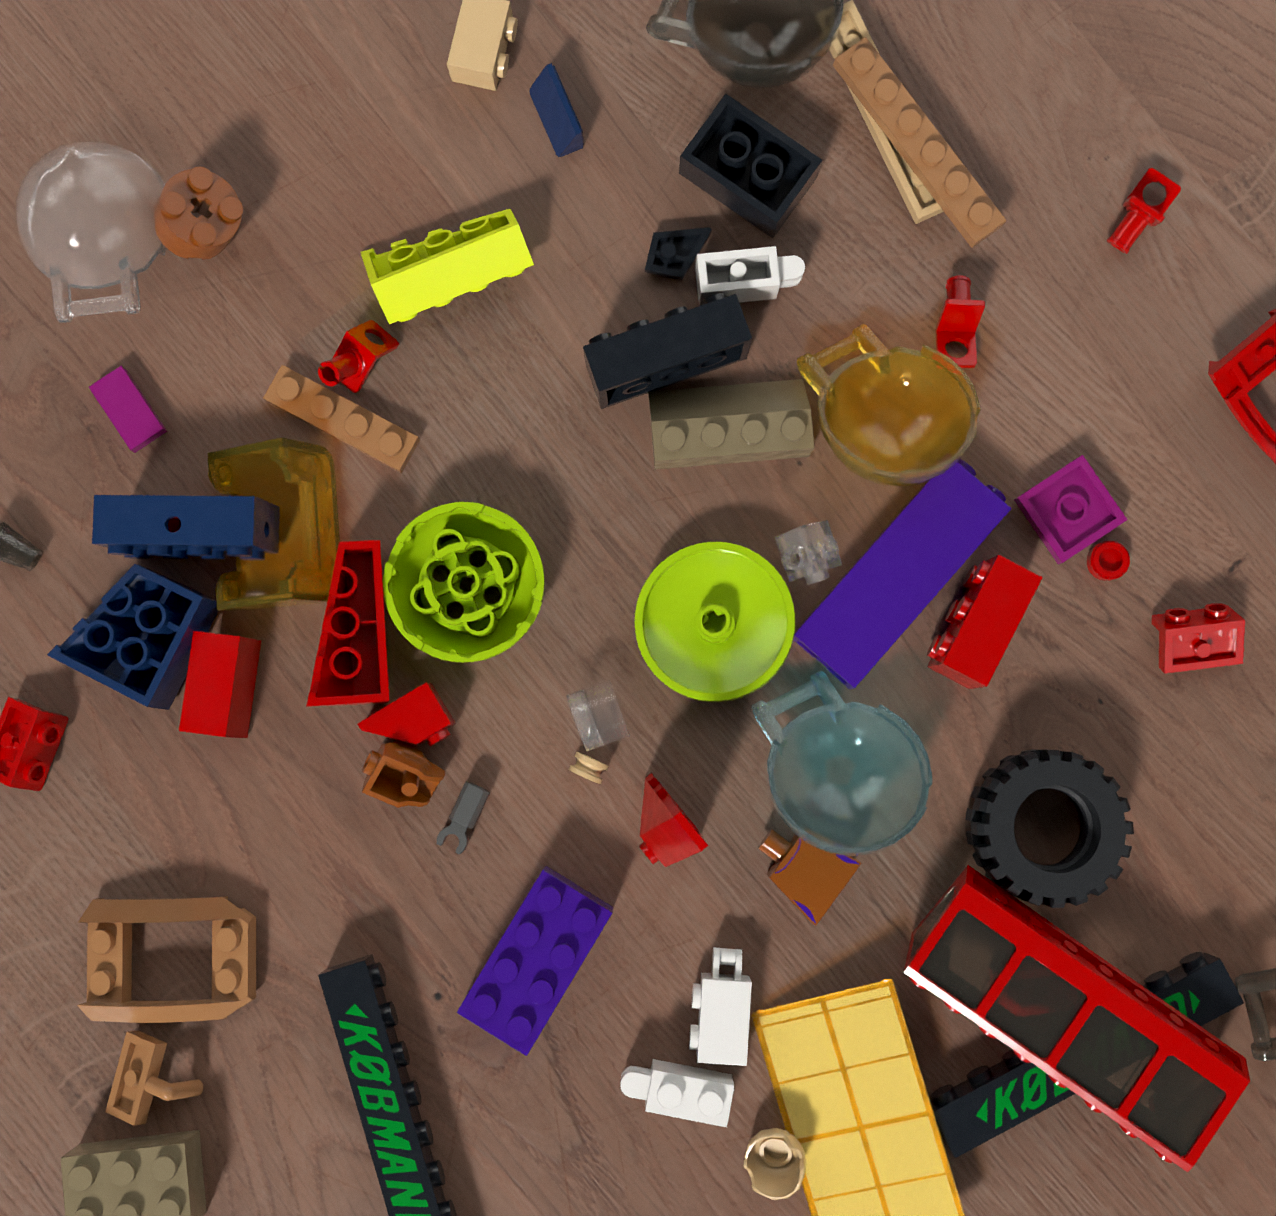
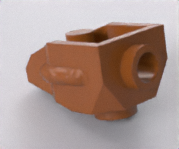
M401 740L382 744L378 752L371 750L362 768V773L367 774L362 793L397 808L408 805L423 807L430 802L436 787L445 776V771L430 762L419 749Z

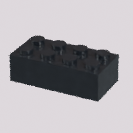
M724 293L715 294L702 301L703 305L688 310L686 306L678 307L665 313L664 319L652 323L647 319L630 324L626 328V332L614 336L611 333H602L591 338L588 341L589 344L583 346L586 368L600 408L604 409L647 394L648 392L656 391L747 359L752 336L737 295L733 294L725 297Z

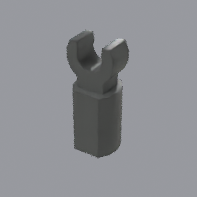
M465 781L449 815V819L452 822L450 826L439 832L436 844L442 846L446 837L449 834H454L459 838V846L455 853L460 855L466 850L469 839L467 830L468 828H474L490 791Z

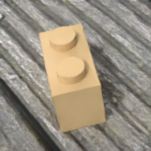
M462 1L447 61L451 81L496 91L499 77L505 78L508 69L509 55L505 54L508 41L514 42L517 33L518 19L513 17L510 1Z

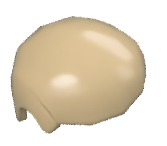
M772 1128L758 1132L748 1142L743 1165L750 1175L752 1188L756 1193L771 1200L788 1199L800 1189L806 1172L805 1152L797 1138L786 1130Z

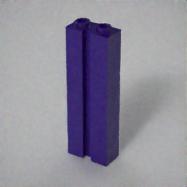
M950 456L937 469L795 631L793 641L823 664L848 689L856 688L1012 509L1005 503L1006 497L994 486H985L975 477V470L964 460L958 459L956 461Z

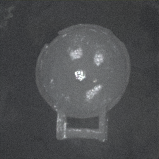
M75 142L59 146L42 156L30 168L21 183L16 202V225L20 242L36 268L51 279L54 312L59 323L72 322L73 317L126 311L128 315L140 313L141 306L137 274L146 271L159 254L165 255L167 248L159 240L154 227L155 204L165 184L160 175L148 163L123 147L105 142ZM121 283L122 295L76 301L71 299L70 287L101 289Z

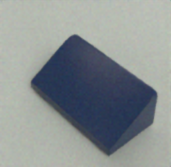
M552 63L548 64L534 81L529 92L555 154L558 157H563L583 148V130L555 66H552Z

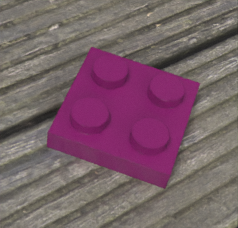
M1083 455L1014 499L1058 565L1128 520Z

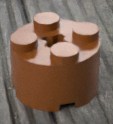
M194 167L193 169L175 174L167 181L155 204L154 227L159 240L175 255L189 259V257L202 258V260L211 259L226 248L237 232L243 214V206L235 190L225 179L205 167ZM196 212H197V213H199L201 216H199L198 218H196V217H194V216L192 215V213H196Z

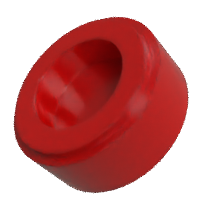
M1109 540L1098 543L1090 549L1087 555L1089 572L1095 578L1102 581L1120 578L1127 572L1130 565V556L1127 549L1116 541Z

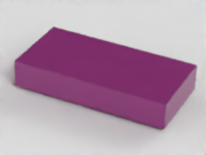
M119 366L89 386V389L130 451L136 453L168 432L123 366Z

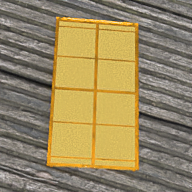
M884 979L881 982L765 1010L759 1009L751 1014L785 1129L797 1138L805 1152L806 1172L802 1186L811 1216H965L893 979Z

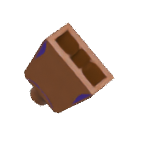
M771 829L758 846L759 850L775 861L766 875L815 926L862 864L852 856L801 830L789 842Z

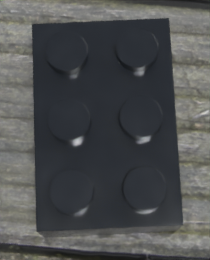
M725 94L680 155L679 174L768 236L774 238L817 179L823 160Z

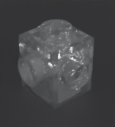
M828 520L805 524L775 537L781 555L782 566L787 573L789 582L806 579L807 585L814 584L830 578L828 571L843 565L839 555V546L833 537Z

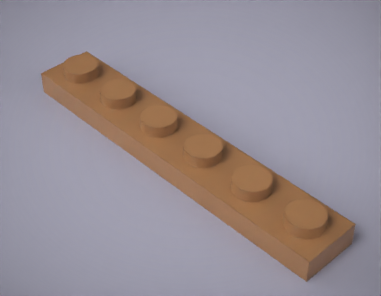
M867 37L834 59L833 67L971 248L1006 223L1007 220Z

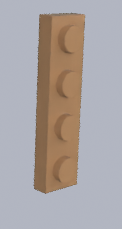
M281 365L263 397L266 402L400 473L404 471L420 442L418 436L284 365Z

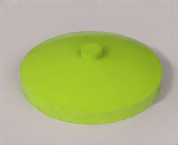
M698 543L685 547L667 557L647 578L636 604L635 634L639 650L647 666L670 689L699 701H732L750 695L762 688L783 666L794 640V605L782 576L774 566L758 553L733 543Z

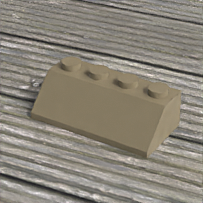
M803 379L648 392L655 470L809 457L814 450L811 407Z

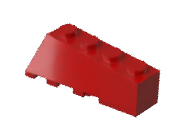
M380 540L343 541L338 544L306 707L389 703Z

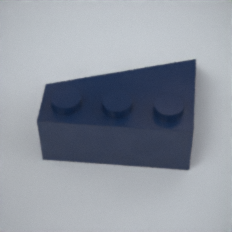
M135 563L101 598L102 603L87 619L82 618L72 628L74 632L62 645H56L47 655L146 707L169 710L187 675L193 631L208 633L223 603Z

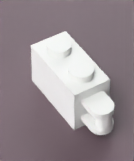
M776 246L697 254L695 272L699 306L703 305L702 301L719 293H724L725 297L736 294L739 302L776 299L779 288L793 287L800 283L805 270L804 261L795 255L777 257Z
M713 947L712 972H701L700 984L693 983L692 1008L699 1009L698 1025H690L689 1050H696L697 1063L747 1066L752 982L749 976L741 975L742 949ZM719 965L734 966V974H719Z
M656 1059L652 1060L651 1069L629 1066L623 1070L620 1082L622 1092L628 1097L645 1100V1112L727 1128L734 1091L732 1074Z

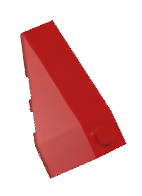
M649 773L645 777L640 824V837L644 842L639 845V848L653 865L660 860L666 868L703 851L708 844L701 832L653 773Z

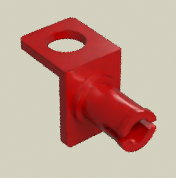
M1149 168L1122 204L1126 207L1128 213L1111 237L1107 239V242L1119 251L1128 254L1129 249L1147 225L1154 227L1162 223L1165 219L1163 214L1180 193L1181 187L1156 169ZM1150 183H1159L1166 191L1163 202L1158 205H1149L1143 199V190Z
M953 276L946 281L947 300H945L935 329L937 365L939 367L975 368L977 364L975 332L985 309V301L971 300V280L966 276ZM949 342H960L966 347L967 354L961 358L952 357L946 352L945 346Z
M369 320L346 331L333 358L320 364L321 366L318 367L319 378L327 386L332 387L341 382L353 393H357L361 390L376 360L397 349L399 342L375 321ZM365 333H372L378 336L384 344L379 345L371 342Z

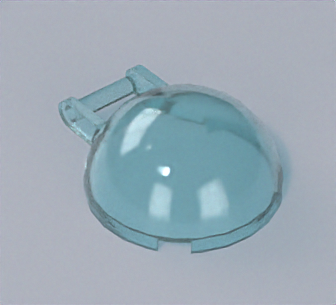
M823 671L811 675V681L766 703L760 700L751 705L756 721L771 743L767 761L770 797L781 819L794 834L807 844L832 854L844 856L870 855L892 846L911 832L923 817L927 809L925 806L928 800L929 787L932 785V771L928 754L919 736L910 725L883 705L879 704V707L875 708L859 702L844 703ZM816 695L820 697L824 704L823 706L805 711L789 722L783 729L774 717Z

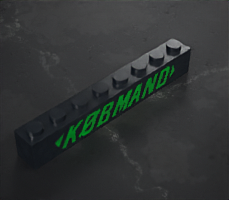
M1191 953L1179 961L1181 965L1169 972L1165 970L1158 971L1144 980L1145 985L1143 987L1199 1026H1203L1244 1004L1221 959L1208 953ZM1102 1007L1098 1010H1093L1065 1054L1100 1079H1104L1156 1051L1158 1045ZM1068 1026L1063 1029L1059 1027L1051 1028L1039 1036L1055 1046ZM1011 1049L1002 1056L1003 1061L990 1068L984 1065L969 1072L966 1076L967 1080L954 1087L949 1084L938 1088L931 1094L932 1099H930V1103L940 1135L949 1151L957 1158L1075 1093L1068 1088L1056 1085L1046 1072L1033 1063L1022 1061Z
M373 954L325 969L318 977L388 1215L456 1216L454 1204L451 1199L445 1200L441 1186L445 1184L442 1164L440 1160L434 1161L429 1146L433 1144L430 1124L428 1120L422 1121L418 1105H421L422 1102L418 1084L415 1080L410 1081L406 1066L410 1064L408 1049L404 1041H398L394 1028V1026L398 1025L396 1009L392 1001H386L382 988L386 986V976L380 962L375 963Z

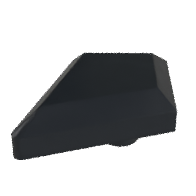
M706 227L653 232L645 272L683 280L695 261L697 254L700 253L710 237L712 229Z

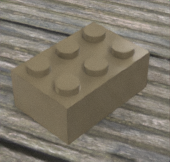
M200 1130L83 1143L77 1145L61 1157L65 1216H204L207 1212Z

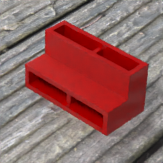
M193 631L179 731L219 737L248 738L262 640Z

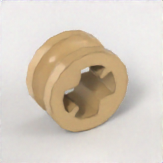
M576 752L577 762L575 765H570L568 770L601 784L603 779H601L600 774L604 770L607 771L609 766L585 754Z

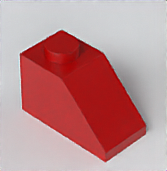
M425 682L357 723L360 730L413 744H423L427 741L430 747L450 736L448 728L456 724L434 685L429 682Z

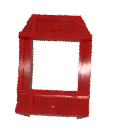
M1276 309L1268 312L1271 317L1221 360L1209 361L1208 375L1240 425L1276 464V432L1263 418L1247 394L1276 370Z

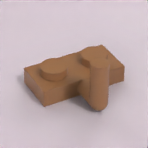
M139 1030L128 1031L124 1039L105 1112L133 1126L146 1124L153 1095L165 1101L195 1097L202 1094L203 1083L199 1079L169 1083L158 1078L167 1043Z

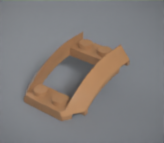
M228 896L121 900L96 898L91 901L78 921L79 923H88L87 1002L77 1006L91 1021L167 1023L219 1020L227 1018L237 1009L256 999V916L244 907L238 908L228 901ZM212 921V999L177 1001L132 1000V923Z

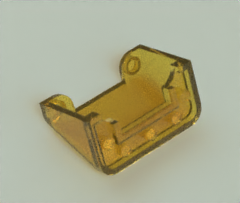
M283 437L207 453L208 477L218 492L232 496H255L280 507L279 554L265 553V560H243L236 556L237 571L223 573L216 583L217 610L238 611L326 603L328 601L338 544L340 542L335 465L331 453L321 445Z

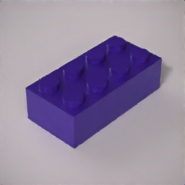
M545 866L456 1013L527 1056L612 915L614 907L548 866Z

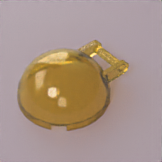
M862 324L852 330V335L816 354L806 353L797 358V367L801 375L819 395L817 410L823 437L835 457L849 471L865 480L880 485L898 487L923 483L943 474L955 465L976 437L978 432L976 430L981 406L975 386L965 371L952 359L924 344L921 351L899 346L888 350L867 325ZM857 349H860L863 355L845 362L830 376L823 369L828 364Z

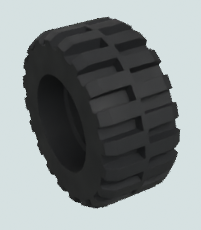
M1032 749L1021 751V754L1016 756L1009 755L1000 760V765L997 768H989L982 776L985 780L981 787L975 786L970 796L975 801L972 809L967 808L965 820L971 823V831H966L967 843L973 845L975 850L972 857L977 866L982 867L986 871L985 876L1012 896L1038 906L1040 904L1046 905L1051 908H1064L1066 903L1075 906L1088 902L1087 895L1094 894L1099 896L1108 889L1105 881L1109 877L1118 879L1124 869L1117 864L1121 856L1129 858L1132 846L1125 845L1126 834H1134V827L1132 821L1125 820L1124 812L1130 811L1131 808L1127 798L1119 797L1117 794L1121 786L1114 777L1105 776L1103 774L1104 768L1098 763L1083 759V755L1073 752ZM1046 788L1056 789L1067 794L1074 802L1080 817V834L1076 846L1066 858L1053 865L1036 864L1023 856L1017 846L1014 835L1015 817L1022 802L1034 791Z

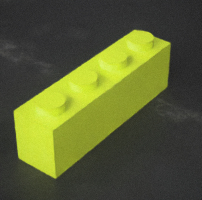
M511 209L462 222L460 231L457 232L443 230L442 228L428 232V237L424 241L412 245L408 244L406 239L391 243L392 250L376 255L373 248L360 252L370 284L389 324L397 321L411 320L418 312L433 306H445L457 296L469 291H481L491 282L503 277L517 276L525 268L534 265L520 226Z

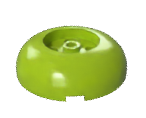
M474 502L444 504L416 517L396 538V543L389 559L385 563L383 574L385 603L390 617L400 633L419 650L435 658L450 662L468 663L482 661L495 657L513 647L533 625L544 596L543 564L537 547L529 534L509 515L484 504ZM475 551H482L486 555V562L481 567H474L470 563V556ZM441 565L446 566L450 573L448 579L444 582H437L433 577L434 569ZM465 578H471L474 581L471 585L472 590L469 592H464L460 587L462 580ZM496 587L500 590L501 598L497 603L490 604L486 602L484 594L488 588ZM453 602H460L464 607V613L457 619L451 618L447 612L448 606Z

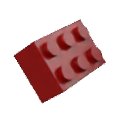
M999 554L986 561L982 560L979 566L973 565L963 582V586L967 588L961 601L955 600L946 614L945 621L949 622L945 633L943 636L937 635L928 649L927 656L931 657V660L927 667L968 689L987 687L1043 577Z

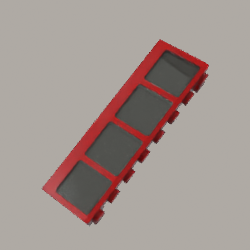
M967 865L912 932L904 973L908 975L909 979L917 987L931 991L942 999L951 1011L965 1015L975 1022L988 1037L997 1038L1013 1049L1014 1053L1022 1061L1036 1065L1046 1072L1056 1085L1070 1089L1080 1096L1093 1111L1104 1113L1117 1122L1127 1135L1133 1138L1138 1137L1151 1146L1164 1161L1175 1163L1187 1173L1194 1167L1250 1083L1247 1061L1243 1055L969 865Z

